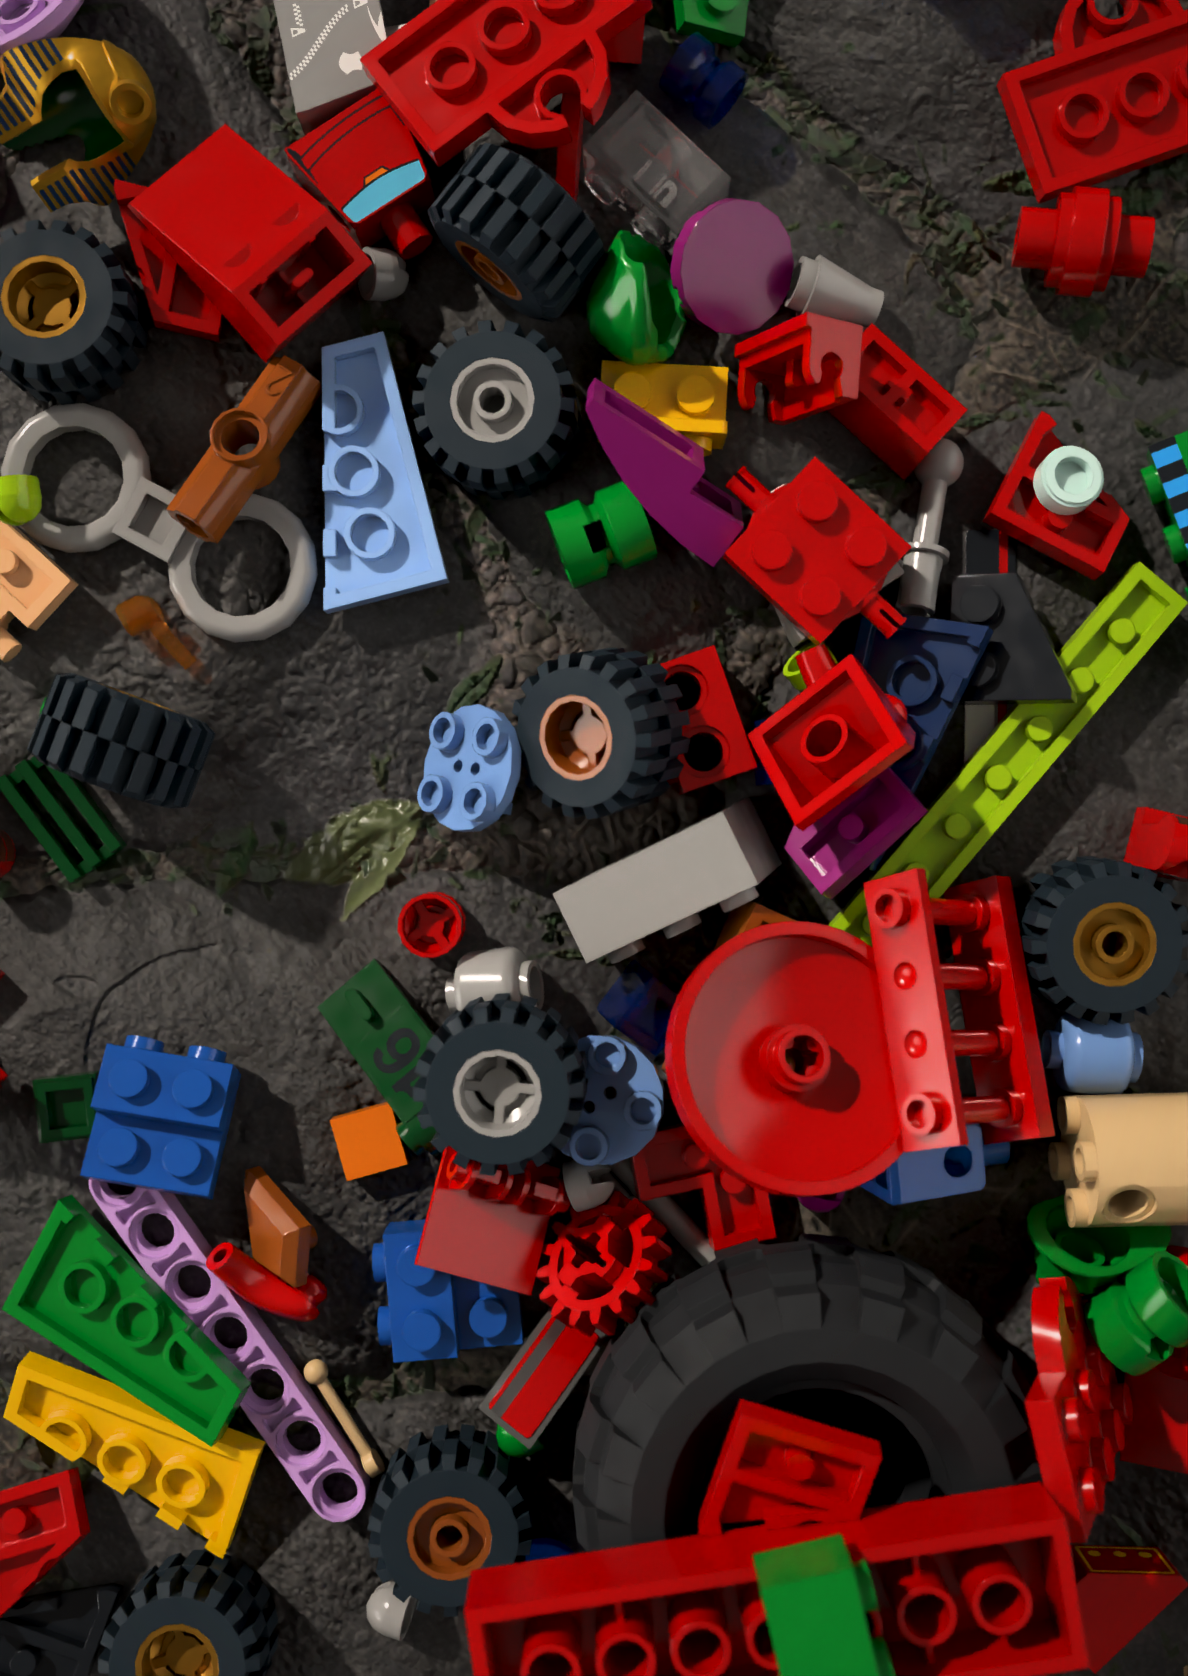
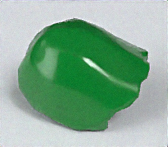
M619 230L594 275L586 298L588 329L600 345L627 364L643 365L645 363L652 364L667 361L672 357L687 323L684 318L685 312L680 306L683 303L679 298L678 289L673 288L669 265L658 247L647 242L640 234L631 235L630 231Z

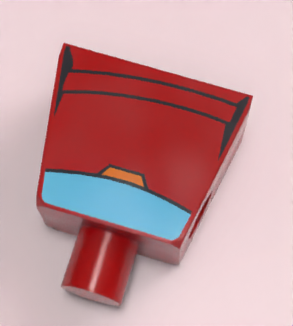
M378 89L284 149L299 182L317 201L331 212L360 248L370 247L387 236L399 256L407 260L423 252L432 242L433 236L419 216L429 209L435 201L430 177L410 130Z

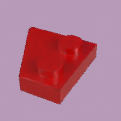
M1041 411L1033 420L983 522L1095 581L1105 572L1130 518L1114 497L1103 490L1086 509L1074 515L1053 513L1040 503L1033 487L1035 471L1052 451L1063 447L1062 443L1052 432L1057 423L1051 415Z

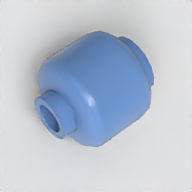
M1066 1012L1060 1017L1054 1030H1046L1044 1032L1041 1042L1043 1067L1052 1070L1055 1083L1062 1091L1067 1093L1087 1095L1121 1094L1129 1083L1137 1082L1142 1071L1144 1058L1143 1042L1137 1032H1132L1129 1023L1119 1024L1109 1019L1107 1025L1095 1024Z

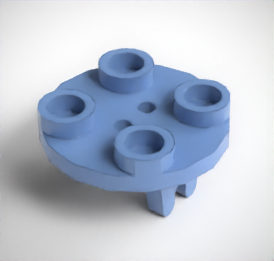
M481 704L463 706L453 713L441 712L438 714L429 728L431 743L424 762V779L421 781L417 791L419 806L423 811L433 813L439 823L454 831H482L499 820L502 814L511 815L513 803L511 801L518 785L521 771V748L515 728L504 713Z
M588 1035L578 1040L577 1047L579 1052L585 1051L588 1063L585 1073L588 1079L587 1092L578 1124L574 1125L571 1137L561 1151L584 1166H594L597 1164L613 1165L635 1156L655 1137L664 1115V1085L655 1063L637 1045L614 1035ZM609 1086L616 1089L617 1095L615 1098L607 1096L606 1089ZM586 1101H592L595 1104L593 1112H588L585 1109Z

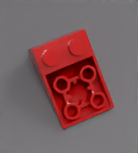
M226 124L128 203V208L265 363L355 286L373 264L325 206Z

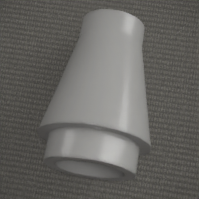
M821 254L815 260L801 256L793 270L790 289L785 297L784 306L796 310V316L805 312H811L862 325L867 328L871 323L875 324L884 301V291L869 286Z

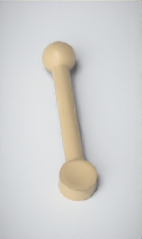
M320 1359L309 1361L304 1367L305 1380L310 1384L317 1385L361 1456L360 1459L364 1470L371 1478L376 1477L385 1471L382 1458L375 1449H371L328 1380L327 1364Z

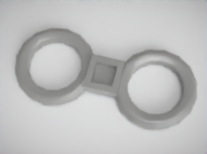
M85 403L54 405L29 418L9 441L1 467V476L30 475L35 457L47 442L66 432L87 431L105 437L113 444L122 461L124 481L119 498L105 516L87 525L65 526L52 522L40 511L32 521L19 525L23 531L40 545L66 553L99 551L120 539H124L168 563L170 590L185 617L206 634L234 643L265 640L290 627L308 606L318 576L315 545L301 519L279 501L252 494L234 521L253 520L269 525L280 534L289 551L291 572L286 588L272 606L259 613L233 616L216 610L205 600L197 585L195 569L200 546L204 540L191 534L169 515L166 508L176 494L151 482L150 461L146 450L135 430L116 414Z

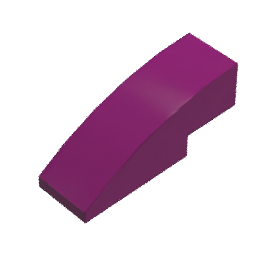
M594 378L587 391L586 413L602 448L622 481L650 516L681 545L714 568L744 528L741 502L702 478L705 472L704 451L701 446Z

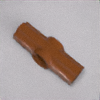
M285 355L280 358L273 356L239 406L221 413L214 420L210 429L211 446L166 508L169 515L191 534L207 543L210 541L218 544L255 489L269 485L277 477L281 468L280 453L322 394V386L319 380L313 377L302 364ZM247 444H257L251 452L244 455H235V452L240 447Z

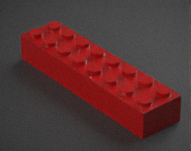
M1041 1481L866 1508L862 1510L859 1520L823 1524L819 1521L810 1520L804 1521L796 1527L766 1530V1526L763 1524L722 1531L721 1536L708 1537L699 1534L471 1570L464 1608L474 1676H780L752 1554L841 1533L851 1562L865 1559L878 1605V1610L864 1613L870 1638L883 1635L894 1676H1041L1089 1668L1066 1517Z

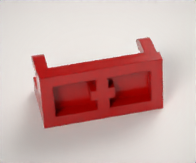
M805 312L735 344L734 357L739 358L737 396L742 410L746 411L754 407L756 402L755 386L758 382L764 384L769 391V401L767 403L769 423L783 426L857 400L863 326Z
M871 323L862 333L858 399L827 411L905 480L968 409Z

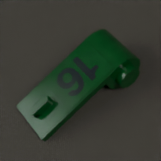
M373 959L317 1008L401 1120L396 1125V1130L405 1144L417 1155L428 1151L431 1155L438 1157L443 1151L440 1153L431 1143L437 1131L433 1126L422 1130L417 1115L422 1109L423 1103L413 1102V1086L420 1077V1074L415 1073L416 1066L434 1032L378 960Z

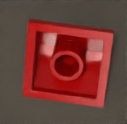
M849 654L747 734L795 826L804 831L912 750L916 733L861 663L852 654Z

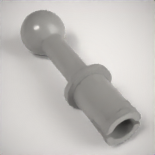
M942 438L913 470L918 481L922 483L913 542H907L912 547L901 558L903 561L902 569L905 573L900 577L897 601L895 603V609L900 614L929 617L935 614L940 572L942 571V566L949 561V551L938 545L947 487L956 482L960 477L964 467V457L958 445L946 438Z

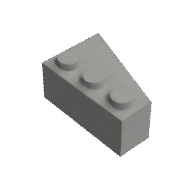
M748 796L732 804V806L613 862L552 894L586 964L606 954L610 963L614 964L645 949L646 947L641 938L662 929L668 939L700 924L702 921L697 912L716 903L720 904L725 913L757 898L759 894L755 885L763 881L782 863Z

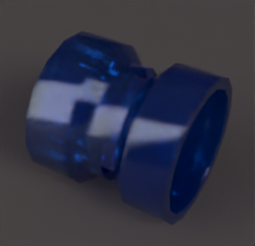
M696 32L683 42L669 61L660 79L659 88L675 101L685 100L689 104L693 103V116L708 129H712L727 115L745 88L749 74L733 61L720 64V59L715 55V46L699 32Z

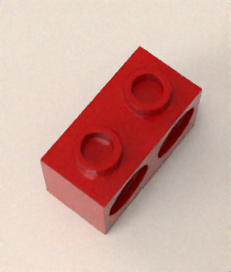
M715 645L661 663L660 665L668 672L664 679L665 683L674 677H684L692 681L698 691L696 705L688 709L690 724L682 726V736L690 739L696 736L708 737L716 744L719 751L718 762L709 771L693 769L687 763L684 754L678 755L677 759L684 767L677 778L667 780L669 785L677 783L679 792L682 795L757 768Z

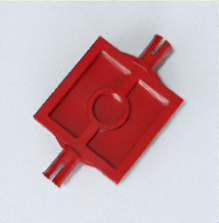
M816 456L790 483L775 489L772 493L745 466L740 468L736 476L734 475L725 487L732 491L754 513L747 529L728 548L723 558L816 646L820 645L841 622L856 616L859 612L881 631L887 640L907 620L878 592L882 589L887 573L912 546Z

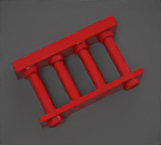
M914 868L863 883L904 1152L969 1145L967 1124L981 1123L984 1145L1055 1136L1011 877L995 875L950 887L943 893L944 899L929 898L926 873L923 868ZM934 924L949 925L955 963H940ZM944 990H959L965 1029H950ZM970 1056L976 1096L961 1097L955 1057Z

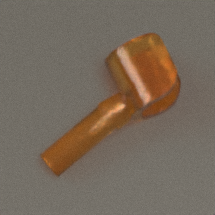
M134 596L116 606L115 610L122 625L132 637L150 629L156 640L165 647L185 671L197 662V659L170 631V627L164 622L165 618L159 604L149 596Z

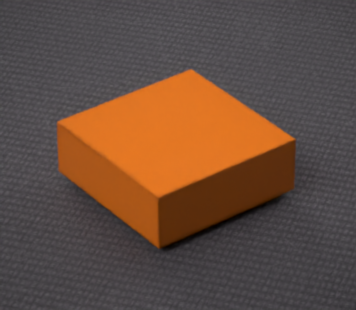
M387 1102L337 1115L330 1119L347 1181L409 1163L410 1157L407 1146L396 1130V1125L400 1123L399 1118Z

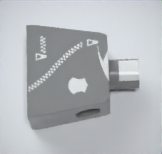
M273 0L295 112L305 135L377 89L367 77L359 59L407 24L386 27L380 0Z

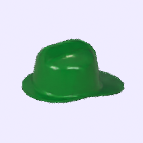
M1065 1194L1053 1199L1044 1200L1032 1206L1026 1218L1027 1233L1033 1242L1034 1259L1037 1265V1283L1039 1284L1038 1278L1069 1276L1075 1282L1081 1296L1096 1295L1116 1281L1122 1274L1129 1272L1157 1251H1166L1172 1237L1170 1226L1071 1228L1065 1216Z

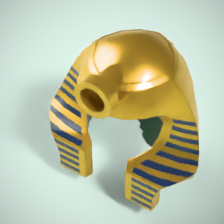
M46 38L19 45L4 52L0 57V69L5 81V86L0 94V144L9 150H23L25 146L33 147L36 143L43 144L45 140L53 141L56 137H63L65 134L79 136L85 145V160L76 161L68 158L30 181L31 186L51 213L66 204L90 202L98 206L109 205L115 197L113 189L115 179L126 181L150 141L154 125L157 121L154 89L140 63L132 55L109 41L87 38Z

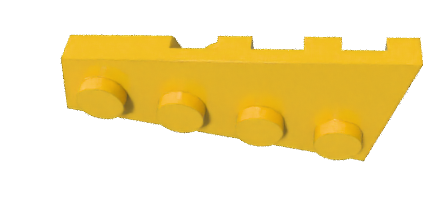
M29 1351L18 1364L3 1416L71 1462L80 1457L98 1467L104 1476L102 1482L122 1495L130 1488L160 1508L155 1516L174 1529L178 1530L182 1523L208 1539L204 1548L222 1560L232 1543L266 1443L263 1440L228 1427L223 1437L211 1447L118 1385L32 1351Z

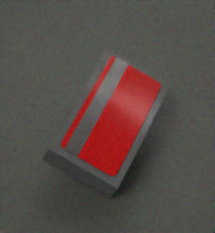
M551 1307L478 1406L479 1410L529 1450L609 1337L598 1328H596L591 1337L585 1336L573 1327L569 1328L550 1314L553 1309Z

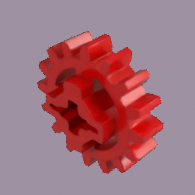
M614 1191L609 1201L593 1209L578 1213L570 1206L572 1220L567 1226L560 1222L553 1224L552 1228L558 1235L555 1244L543 1245L542 1253L549 1257L550 1260L549 1264L538 1269L536 1274L538 1279L548 1285L542 1290L539 1297L541 1301L553 1308L550 1314L569 1328L573 1327L588 1337L593 1335L596 1328L608 1336L615 1335L617 1319L622 1318L631 1325L637 1317L635 1307L640 1302L652 1306L656 1300L649 1291L652 1284L667 1282L669 1276L658 1267V1261L672 1255V1249L660 1240L667 1232L665 1225L653 1217L654 1212L638 1199L630 1200L619 1191ZM601 1259L606 1261L605 1267L600 1264Z

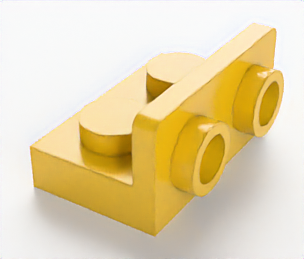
M602 360V383L701 446L704 456L711 455L712 449H723L728 428L726 407L729 367L663 363L630 365L623 361Z

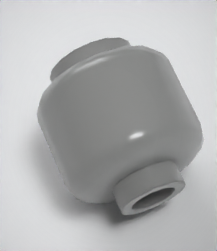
M514 947L467 952L458 961L454 976H449L445 984L446 1003L451 1013L457 1009L459 1011L463 1010L469 1001L479 997H483L484 1002L491 1001L496 993H510V1001L521 1002L524 995L538 999L535 1007L540 1010L544 1002V982L538 963L534 960H528L523 951Z

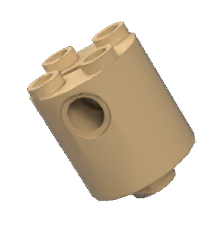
M1188 1092L1067 1095L1058 1098L1057 1120L1061 1131L1060 1142L1050 1143L1048 1161L1053 1180H1064L1066 1190L1064 1210L1069 1227L1188 1225Z

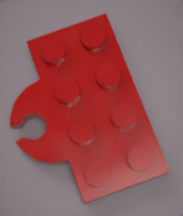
M437 0L359 60L367 77L438 167H441L491 128L514 144L532 149L559 147L573 142L564 115L549 111L546 108L548 102L554 96L561 93L577 95L580 98L584 118L594 126L602 116L611 93L610 66L607 52L603 45L651 10L653 5L652 0Z
M1068 0L1058 17L1053 37L1054 56L1002 74L996 86L1038 204L1057 198L1060 192L1072 193L1074 186L1089 187L1188 152V9L1183 10L1178 0H1117L1124 11V16L1118 19H1109L1102 16L1097 11L1094 0Z
M1069 1276L1038 1278L1040 1287H1033L1031 1304L1032 1337L1038 1375L1026 1397L1025 1406L1043 1484L1066 1517L1069 1543H1087L1096 1514H1103L1104 1489L1108 1481H1114V1459L1118 1451L1124 1450L1125 1426L1133 1422L1132 1397L1127 1383H1118L1114 1364L1099 1349L1088 1330L1084 1318V1305L1089 1299L1082 1300L1075 1282Z

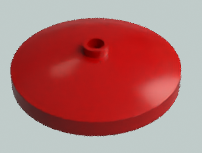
M806 921L774 922L747 930L728 940L710 953L694 969L681 988L670 1014L665 1041V1067L668 1086L677 1113L689 1135L712 1162L732 1177L758 1190L790 1197H812L839 1193L864 1184L881 1174L899 1158L904 1150L872 946L854 935L824 924ZM785 1051L790 1053L795 1060L794 1071L792 1065L786 1062Z

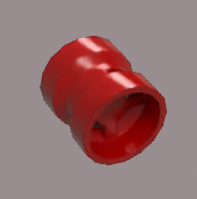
M428 892L412 898L402 908L398 917V934L402 944L411 953L423 958H436L448 953L462 940L467 928V916L463 906L453 896L444 892Z

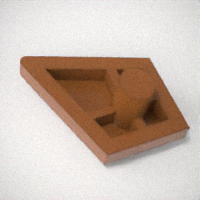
M260 1166L246 1169L244 1194L253 1259L294 1288L307 1284L309 1249L314 1248L318 1241L314 1226L307 1221Z

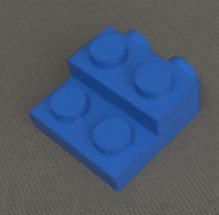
M127 1035L124 1046L106 1044L90 1105L96 1111L80 1176L90 1180L213 1200L241 1078L239 1070L234 1064L225 1063L226 1052L205 1046H189L186 1057L163 1053L165 1045L163 1042L144 1036Z
M426 1219L388 1223L382 1234L383 1242L373 1244L372 1269L375 1282H387L388 1306H379L377 1328L380 1346L392 1345L393 1363L458 1358L460 1349L523 1344L524 1329L520 1293L414 1265Z

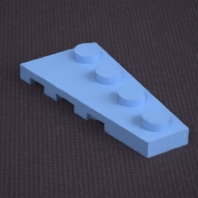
M384 331L322 347V430L324 432L322 491L325 493V529H323L325 588H323V611L330 614L449 583Z

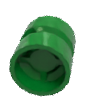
M623 481L595 491L593 503L586 505L576 498L544 511L557 552L573 590L606 578L608 568L613 564H616L625 571L657 558L656 545L644 509ZM597 521L606 547L593 552L583 526Z
M1157 1251L1131 1269L1125 1276V1286L1118 1281H1114L1091 1297L1084 1305V1318L1091 1336L1108 1360L1121 1371L1132 1376L1143 1375L1168 1359L1174 1352V1347L1182 1348L1188 1346V1266L1178 1257L1166 1251Z

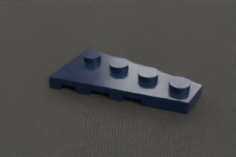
M901 614L907 620L887 640L885 635L862 615L853 656L861 663L884 693L896 696L906 706L907 723L916 733L914 748L889 767L914 794L994 631L989 626ZM886 851L873 861L866 870L876 871Z

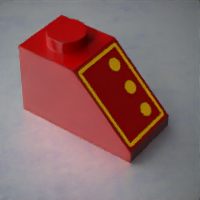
M1070 1545L1089 1669L1094 1674L1188 1587V1582L1158 1547Z

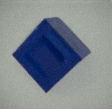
M632 961L600 1001L597 1010L613 1027L657 1056L665 1046L667 1026L678 993L641 964Z

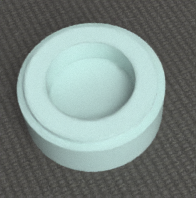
M1063 446L1052 451L1037 467L1033 478L1034 491L1040 503L1051 512L1059 515H1074L1083 511L1099 496L1104 485L1103 469L1097 458L1089 451L1077 446Z

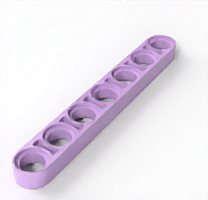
M89 1179V1189L94 1200L145 1272L250 1382L252 1374L260 1369H270L281 1376L284 1383V1392L280 1397L273 1400H265L258 1397L250 1385L240 1404L241 1408L317 1514L331 1522H345L355 1517L362 1509L370 1488V1476L364 1470L360 1456L253 1305L242 1300L207 1268L206 1261L213 1249L174 1193L136 1187L133 1193L120 1195L113 1192L107 1182ZM159 1213L171 1221L174 1227V1237L170 1244L156 1246L150 1244L145 1239L142 1233V1223L147 1215ZM187 1265H196L203 1268L211 1280L209 1293L202 1297L186 1295L178 1283L180 1269ZM224 1317H233L240 1320L247 1330L245 1345L231 1349L222 1346L217 1341L214 1333L216 1321ZM296 1421L310 1422L318 1429L321 1443L310 1451L298 1450L290 1444L287 1438V1427ZM340 1472L349 1475L356 1483L357 1495L347 1502L331 1500L323 1488V1480L328 1475Z

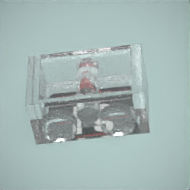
M638 90L632 93L583 146L584 180L591 192L608 206L615 202L632 218L631 225L637 234H640L647 242L658 248L662 246L671 255L673 254L674 244L685 222L697 211H703L709 205L715 204L712 202L725 199L728 196L731 177Z

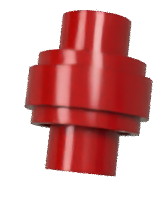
M1074 186L1072 193L1060 192L1055 209L1021 206L1014 239L1011 267L1045 270L1044 287L1055 288L1056 295L1089 298L1093 291H1105L1110 276L1144 278L1153 246L1155 217L1122 214V197L1110 196L1109 188Z

